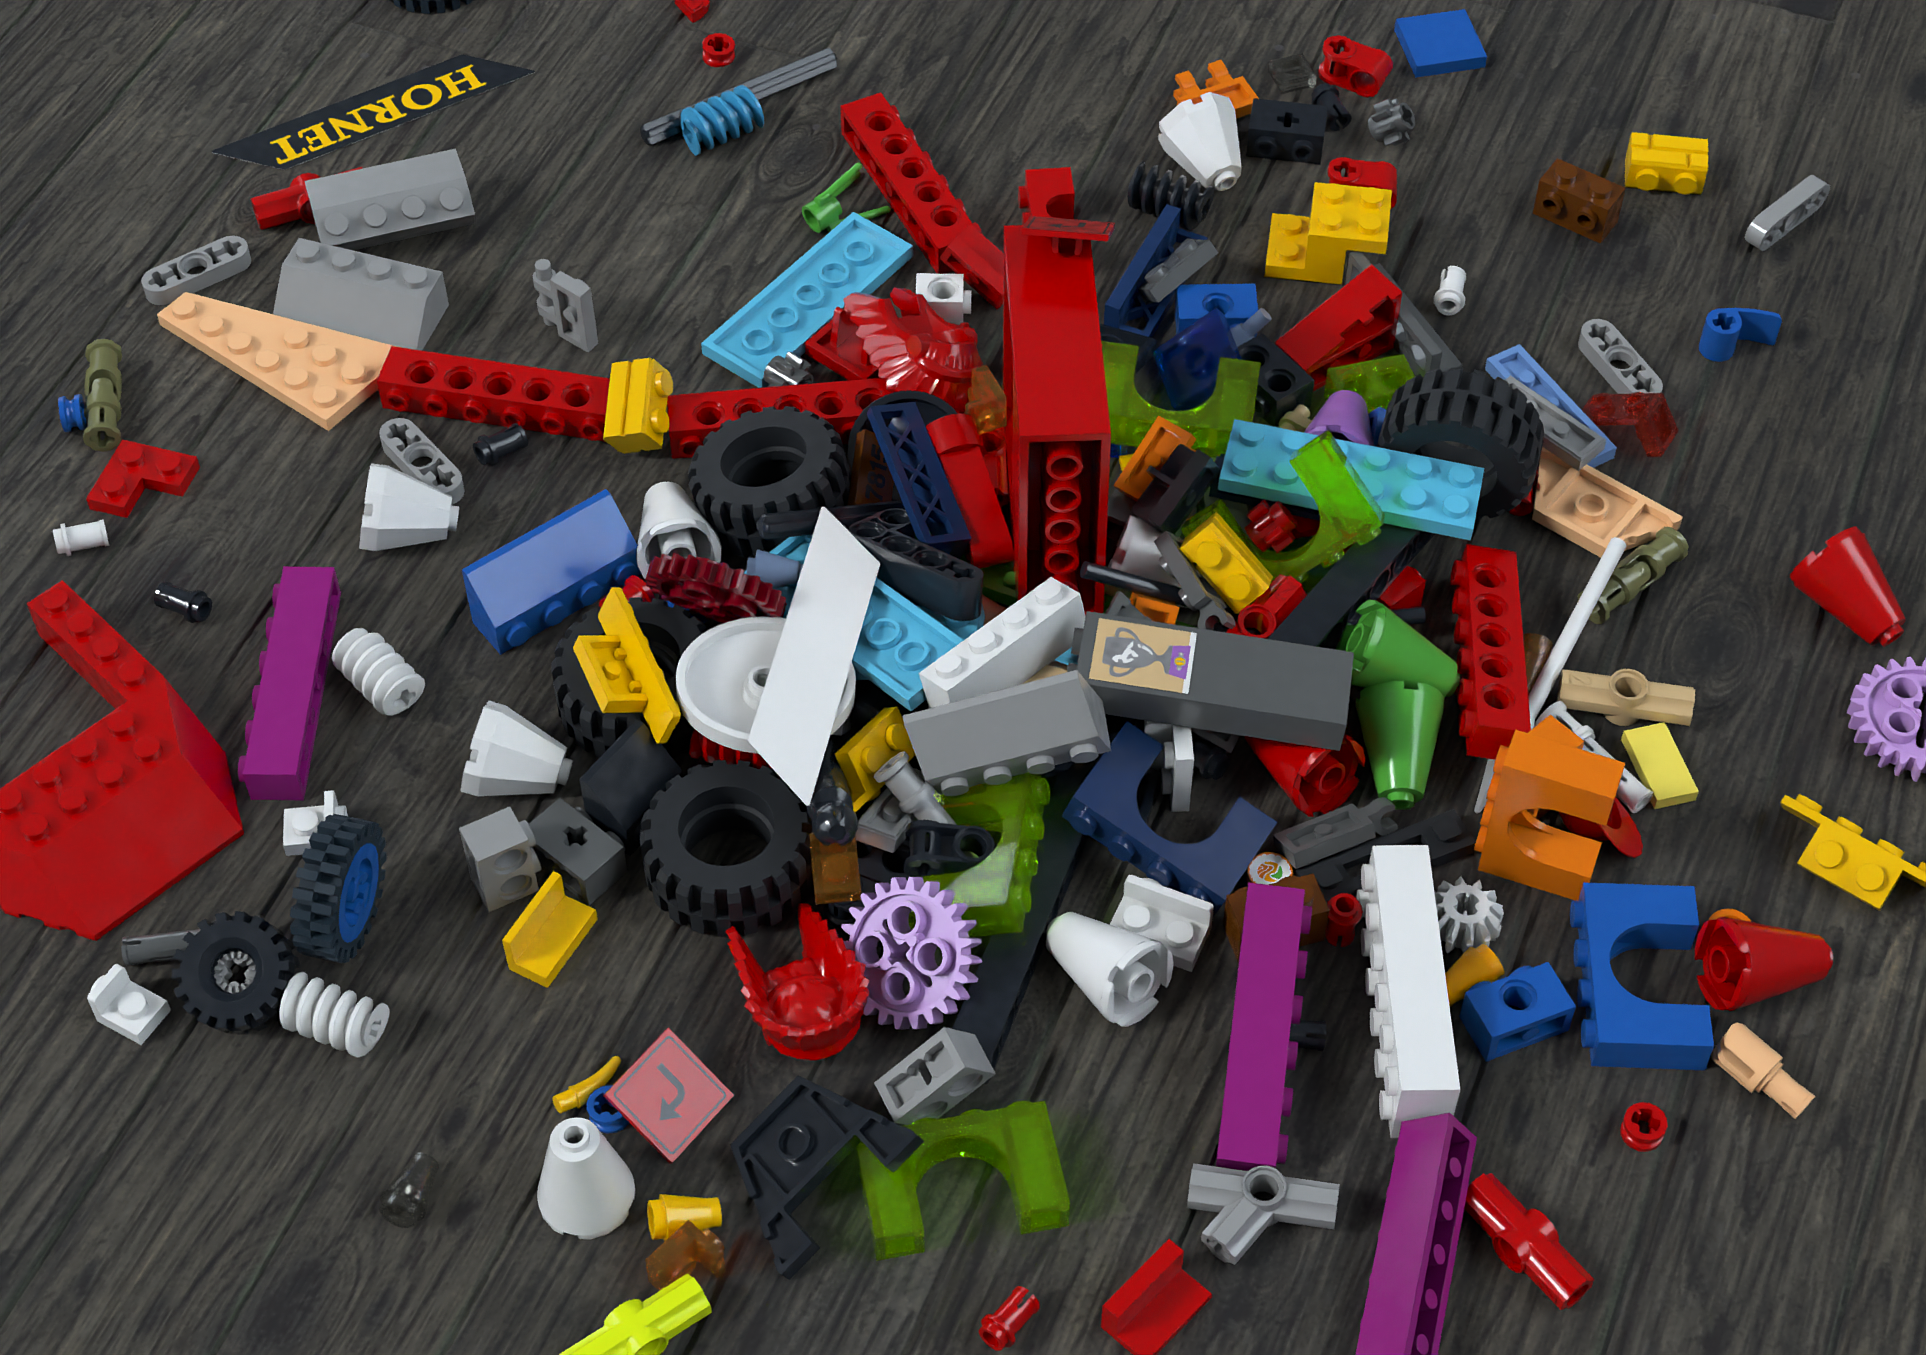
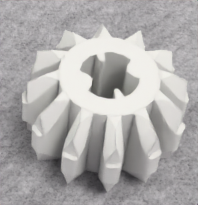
M1461 876L1456 880L1455 886L1443 880L1442 884L1438 886V891L1434 892L1441 942H1446L1445 949L1447 954L1454 947L1461 948L1463 953L1470 946L1476 948L1481 944H1485L1489 947L1490 941H1495L1500 935L1502 927L1500 922L1504 914L1503 905L1496 903L1495 890L1481 891L1482 885L1480 880L1474 883L1473 886L1466 885Z

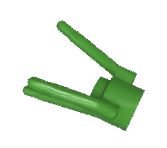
M856 163L827 190L802 207L803 217L813 231L820 233L827 228L830 232L844 220H839L842 208L836 197L860 177L861 163ZM884 206L858 215L869 220L889 213L891 208Z

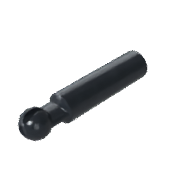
M830 737L810 805L806 806L812 820V829L817 840L828 847L832 843H838V847H844L856 835L858 818L853 810V801L845 775L835 756L837 752L836 746Z

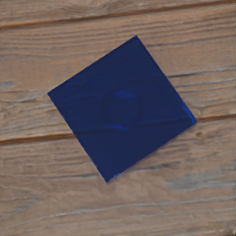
M1217 308L1153 351L1172 408L1181 416L1246 373L1226 317Z

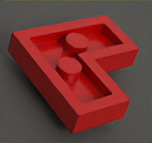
M122 439L86 498L89 509L128 518L145 488L183 497L200 469L197 456Z

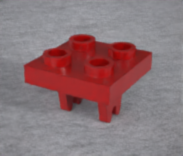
M845 303L844 309L836 307L833 319L805 342V354L847 380L879 378L878 367L870 363V355L863 349L864 340L856 335L859 327L850 320L852 312L846 308Z

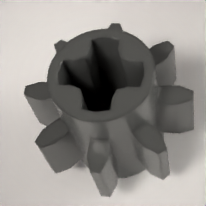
M1388 98L1373 105L1376 114L1369 117L1368 126L1371 135L1376 141H1384L1385 146L1391 144L1396 146L1410 140L1407 131L1415 127V117L1408 104L1404 102L1399 104L1397 98L1392 101Z
M790 351L786 354L785 358L778 355L771 359L763 375L764 381L770 384L768 387L812 384L814 380L813 375L807 372L811 364Z

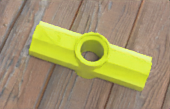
M687 1273L643 1302L640 1299H632L622 1303L607 1316L602 1328L559 1355H661L671 1338L712 1313L711 1305L696 1279Z

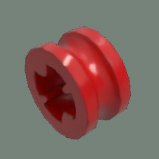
M714 33L704 38L702 42L703 61L707 65L724 67L733 62L735 58V42L732 37L723 33Z
M1646 1102L1633 1104L1624 1115L1620 1127L1621 1137L1634 1150L1642 1152L1655 1150L1660 1146L1668 1127L1667 1118L1664 1112L1656 1105ZM1639 1120L1648 1122L1649 1134L1639 1132Z

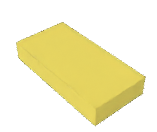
M1665 722L1623 732L1621 741L1642 784L1653 792L1650 801L1654 809L1696 801L1699 791Z

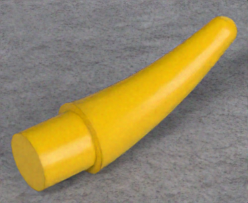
M613 1056L595 1074L575 1085L569 1086L568 1090L553 1096L556 1110L562 1114L575 1107L580 1108L585 1105L589 1096L596 1089L605 1086L619 1067L621 1058Z

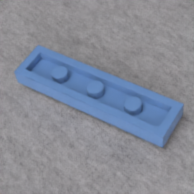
M1520 344L1487 358L1485 370L1493 379L1499 377L1505 380L1511 375L1606 439L1604 450L1587 465L1594 468L1614 458L1617 447Z

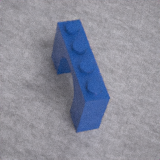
M1583 882L1579 899L1572 900L1570 924L1572 928H1578L1579 939H1576L1574 943L1575 967H1582L1583 979L1578 981L1577 1001L1579 1007H1586L1587 1019L1582 1021L1581 1043L1583 1048H1589L1591 1066L1705 1070L1714 1048L1709 1005L1661 1004L1642 1000L1621 986L1615 978L1610 965V961L1614 957L1632 949L1691 950L1699 927L1695 887Z

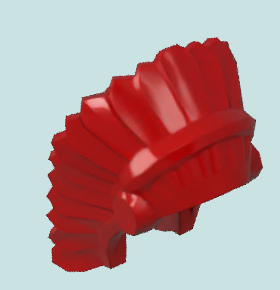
M894 287L890 293L891 299H881L859 292L851 293L843 299L846 308L852 312L850 320L859 327L856 335L864 340L863 349L870 355V363L878 367V377L886 380L887 390L892 392H925L947 402L958 414L967 413L968 404L974 402L979 395L978 375L983 370V362L977 349V333L973 328H959L947 322L930 307L923 294H915L905 288ZM892 301L901 310L902 318L897 317Z
M799 903L798 921L803 945V958L801 960H794L787 965L770 969L765 973L736 928L732 926L725 932L730 939V942L727 944L736 961L734 963L735 968L744 985L741 989L742 994L747 1000L744 1007L753 1015L752 1020L762 1028L767 1045L774 1046L781 1054L800 1060L815 1061L839 1053L854 1038L860 1027V1018L863 1015V1008L869 996L867 987L870 980L864 976L866 964L856 961L855 951L846 949L843 938L837 936L836 929H828L827 919L822 920L819 912H812V908L808 903Z

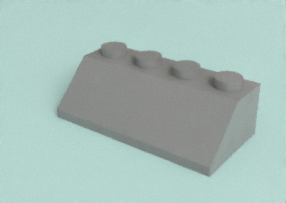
M456 149L304 181L320 243L357 250L475 223V212L469 188Z
M299 238L282 263L273 315L401 348L423 350L449 306L442 271Z
M1078 670L903 715L904 725L924 779L927 783L934 786L933 789L940 795H961L966 793L969 787L984 783L988 785L1004 784L1012 779L1011 776L1027 772L1031 774L1047 773L1052 771L1055 765L1070 761L1075 763L1090 762L1095 760L1098 754L1111 751L1103 701Z

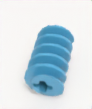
M743 85L735 87L733 92L725 91L721 93L720 97H711L707 103L699 102L695 104L694 108L687 107L681 112L683 136L687 146L695 156L701 154L699 142H702L705 148L710 150L714 148V136L722 145L727 143L725 131H728L730 136L736 139L740 137L739 125L747 134L753 131L751 120H754L759 128H762L764 125V115L760 103L752 91Z

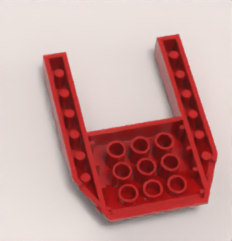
M61 580L26 603L38 634L115 710L0 788V909L5 914L21 918L22 915L42 920L45 926L58 930L69 929L78 936L97 941L244 835L225 751L166 678L75 591Z

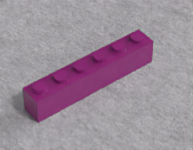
M283 566L280 584H274L272 594L273 606L275 608L274 616L268 617L266 622L268 647L267 651H261L259 657L261 682L260 685L254 686L252 693V705L255 711L254 718L247 721L245 728V740L248 746L246 756H240L238 763L239 781L245 782L251 800L304 801L341 598V591L334 567Z
M1248 882L1216 1167L1249 1171L1257 1166L1276 1168V1163L1285 1164L1288 1135L1279 1134L1281 1116L1290 1117L1293 1099V1088L1284 1087L1286 1070L1295 1071L1298 1042L1289 1041L1291 1024L1300 1025L1303 996L1294 995L1296 978H1305L1308 951L1299 950L1300 933L1309 934L1312 916V906L1303 905L1305 889Z
M1451 1113L1401 1122L1355 1355H1438L1477 1137Z

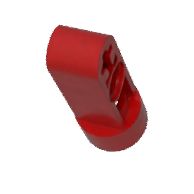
M959 413L934 420L926 426V429L972 538L964 551L967 563L982 569L1013 561L1014 549L1012 539L983 458L986 451L974 417L969 414Z

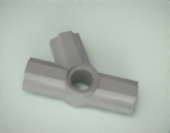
M1193 1163L1187 1208L1219 1213L1202 1232L1201 1240L1207 1245L1211 1253L1221 1261L1235 1265L1262 1232L1278 1221L1334 1229L1340 1184L1285 1177L1277 1169L1270 1166H1257L1249 1171ZM1257 1192H1268L1274 1198L1269 1201H1260L1252 1195Z

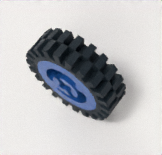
M333 814L326 816L325 821H321L318 824V833H312L309 839L311 849L305 848L302 859L305 862L304 868L298 867L296 877L300 878L299 887L293 888L292 898L297 899V902L290 910V917L295 918L290 925L291 934L295 935L292 941L299 953L329 961L347 963L350 958L353 959L357 955V949L363 947L365 943L364 934H369L372 928L370 918H376L378 912L375 903L377 898L381 899L383 889L379 888V884L385 879L386 870L381 869L382 865L387 861V852L383 851L386 846L385 837H382L383 830L382 827H378V823Z

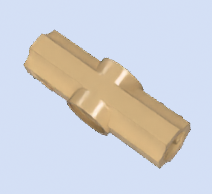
M1562 669L1557 701H1562L1567 706V709L1602 713L1607 720L1619 726L1632 725L1639 719L1690 726L1695 703V690L1692 687L1650 682L1643 674L1632 669L1618 670L1612 676Z

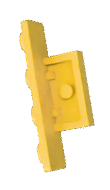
M611 587L598 613V619L606 635L578 636L573 650L602 713L642 712L656 743H667L675 726L679 723L681 716L680 707L671 694L664 679V673L659 668L651 652L648 639L643 635L634 616L633 608L628 603L622 588Z
M898 707L884 708L835 753L847 780L854 812L859 810L866 802L880 795V788L885 783H878L874 775L888 760L902 751L909 755L908 762L916 756Z
M1798 794L1795 800L1784 795L1780 802L1784 810L1818 828L1797 862L1798 866L1879 911L1901 875L1926 888V863L1921 862L1916 867L1901 859L1904 852L1883 839H1879L1878 843L1874 844L1861 837L1863 829L1839 816L1836 822L1820 814L1822 806L1801 794Z

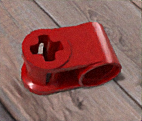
M1331 36L1324 41L1322 50L1325 58L1319 66L1318 74L1325 83L1350 90L1363 97H1373L1379 92L1393 68V61L1381 49L1360 44L1345 36Z
M1339 157L1329 163L1327 173L1330 179L1328 184L1335 183L1347 186L1392 190L1390 210L1397 203V170L1392 164L1384 161L1354 160L1347 157ZM1343 168H1345L1344 177L1341 176V170Z

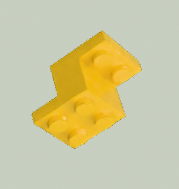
M1315 182L1310 217L1272 213L1264 277L1342 285L1346 250L1386 254L1392 190Z

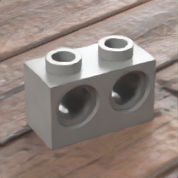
M510 806L459 828L471 880L488 912L539 891L535 873L541 870V866L532 846L536 845L533 832L526 820L518 822Z
M943 1027L875 1081L874 1084L894 1123L926 1129L996 1073L975 1034Z

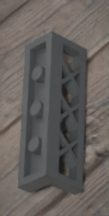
M1353 251L1349 253L1345 285L1371 265L1362 252ZM1380 263L1373 265L1400 289ZM1403 292L1394 349L1416 376L1421 374L1424 377L1426 372L1439 368L1442 372H1448L1451 367L1462 368L1461 362Z

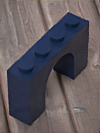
M1126 721L1111 742V751L1105 752L1072 797L1061 817L1069 821L1076 831L1083 835L1091 836L1106 846L1114 857L1122 861H1128L1144 872L1148 878L1159 882L1164 887L1213 904L1214 917L1225 902L1226 895L1231 893L1277 821L1239 797L1216 832L1206 840L1193 844H1179L1160 837L1142 819L1137 806L1136 794L1138 785L1152 767L1164 745Z

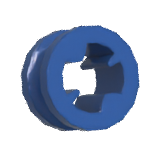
M81 394L74 395L72 400L67 399L66 396L59 397V415L64 432H71L73 427H79L80 430L87 428V419L84 416L85 403Z
M613 1085L602 1086L596 1089L587 1100V1112L590 1121L600 1132L607 1134L621 1131L629 1124L619 1111L613 1115L607 1111L603 1113L601 1111V1106L605 1103L614 1107L603 1096Z

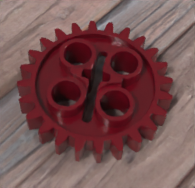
M673 553L672 557L666 554H662L661 558L655 556L651 560L645 578L647 581L646 586L652 588L651 592L662 595V600L670 601L674 606L678 605L689 609L691 614L700 613L706 619H713L720 623L749 617L783 618L787 605V598L781 596L782 591L772 589L773 584L762 582L759 576L744 574V569H731L724 562L720 564L709 558L694 557L689 554L687 558Z

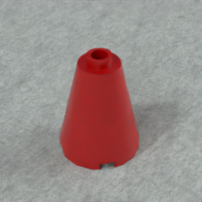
M1857 526L1845 529L1825 541L1828 547L1817 555L1812 551L1794 568L1789 577L1793 581L1794 586L1871 646L1880 642L1885 647L1904 633L1901 626L1906 621V618L1865 534Z
M1347 735L1343 737L1340 751L1245 736L1248 745L1296 808L1308 817H1314L1313 813L1317 811L1323 814L1329 813L1343 804L1359 782V779L1354 776L1358 763L1363 767L1365 764L1363 747Z
M1720 917L1706 921L1698 933L1695 946V960H1703L1704 975H1697V980L1705 1000L1714 1009L1733 1011L1825 979L1833 965V953L1825 940L1817 934Z

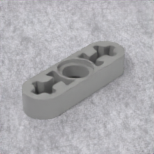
M1814 175L1808 176L1756 216L1746 231L1745 240L1759 250L1765 251L1820 208L1829 194L1830 185Z
M226 236L148 270L141 280L146 299L154 305H167L185 292L193 294L246 270L251 264L247 242L239 236ZM197 266L206 267L205 271L199 274L187 273L191 268Z
M1592 319L1585 322L1581 328L1578 341L1580 351L1628 406L1640 411L1655 408L1659 403L1663 383L1658 375L1613 324L1602 319ZM1622 360L1628 363L1630 367L1618 369L1612 366L1610 362Z
M394 418L382 425L379 434L383 451L403 473L452 496L451 505L462 499L465 489L461 472L412 421L405 418ZM400 439H407L408 446L406 448ZM419 457L433 459L430 464L423 467H416L411 464L413 460ZM438 475L440 481L443 483L441 485H437L436 477Z

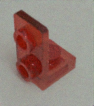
M1599 393L1593 395L1582 409L1596 426L1634 425L1637 437L1640 439L1647 457H1662L1679 432L1663 393Z

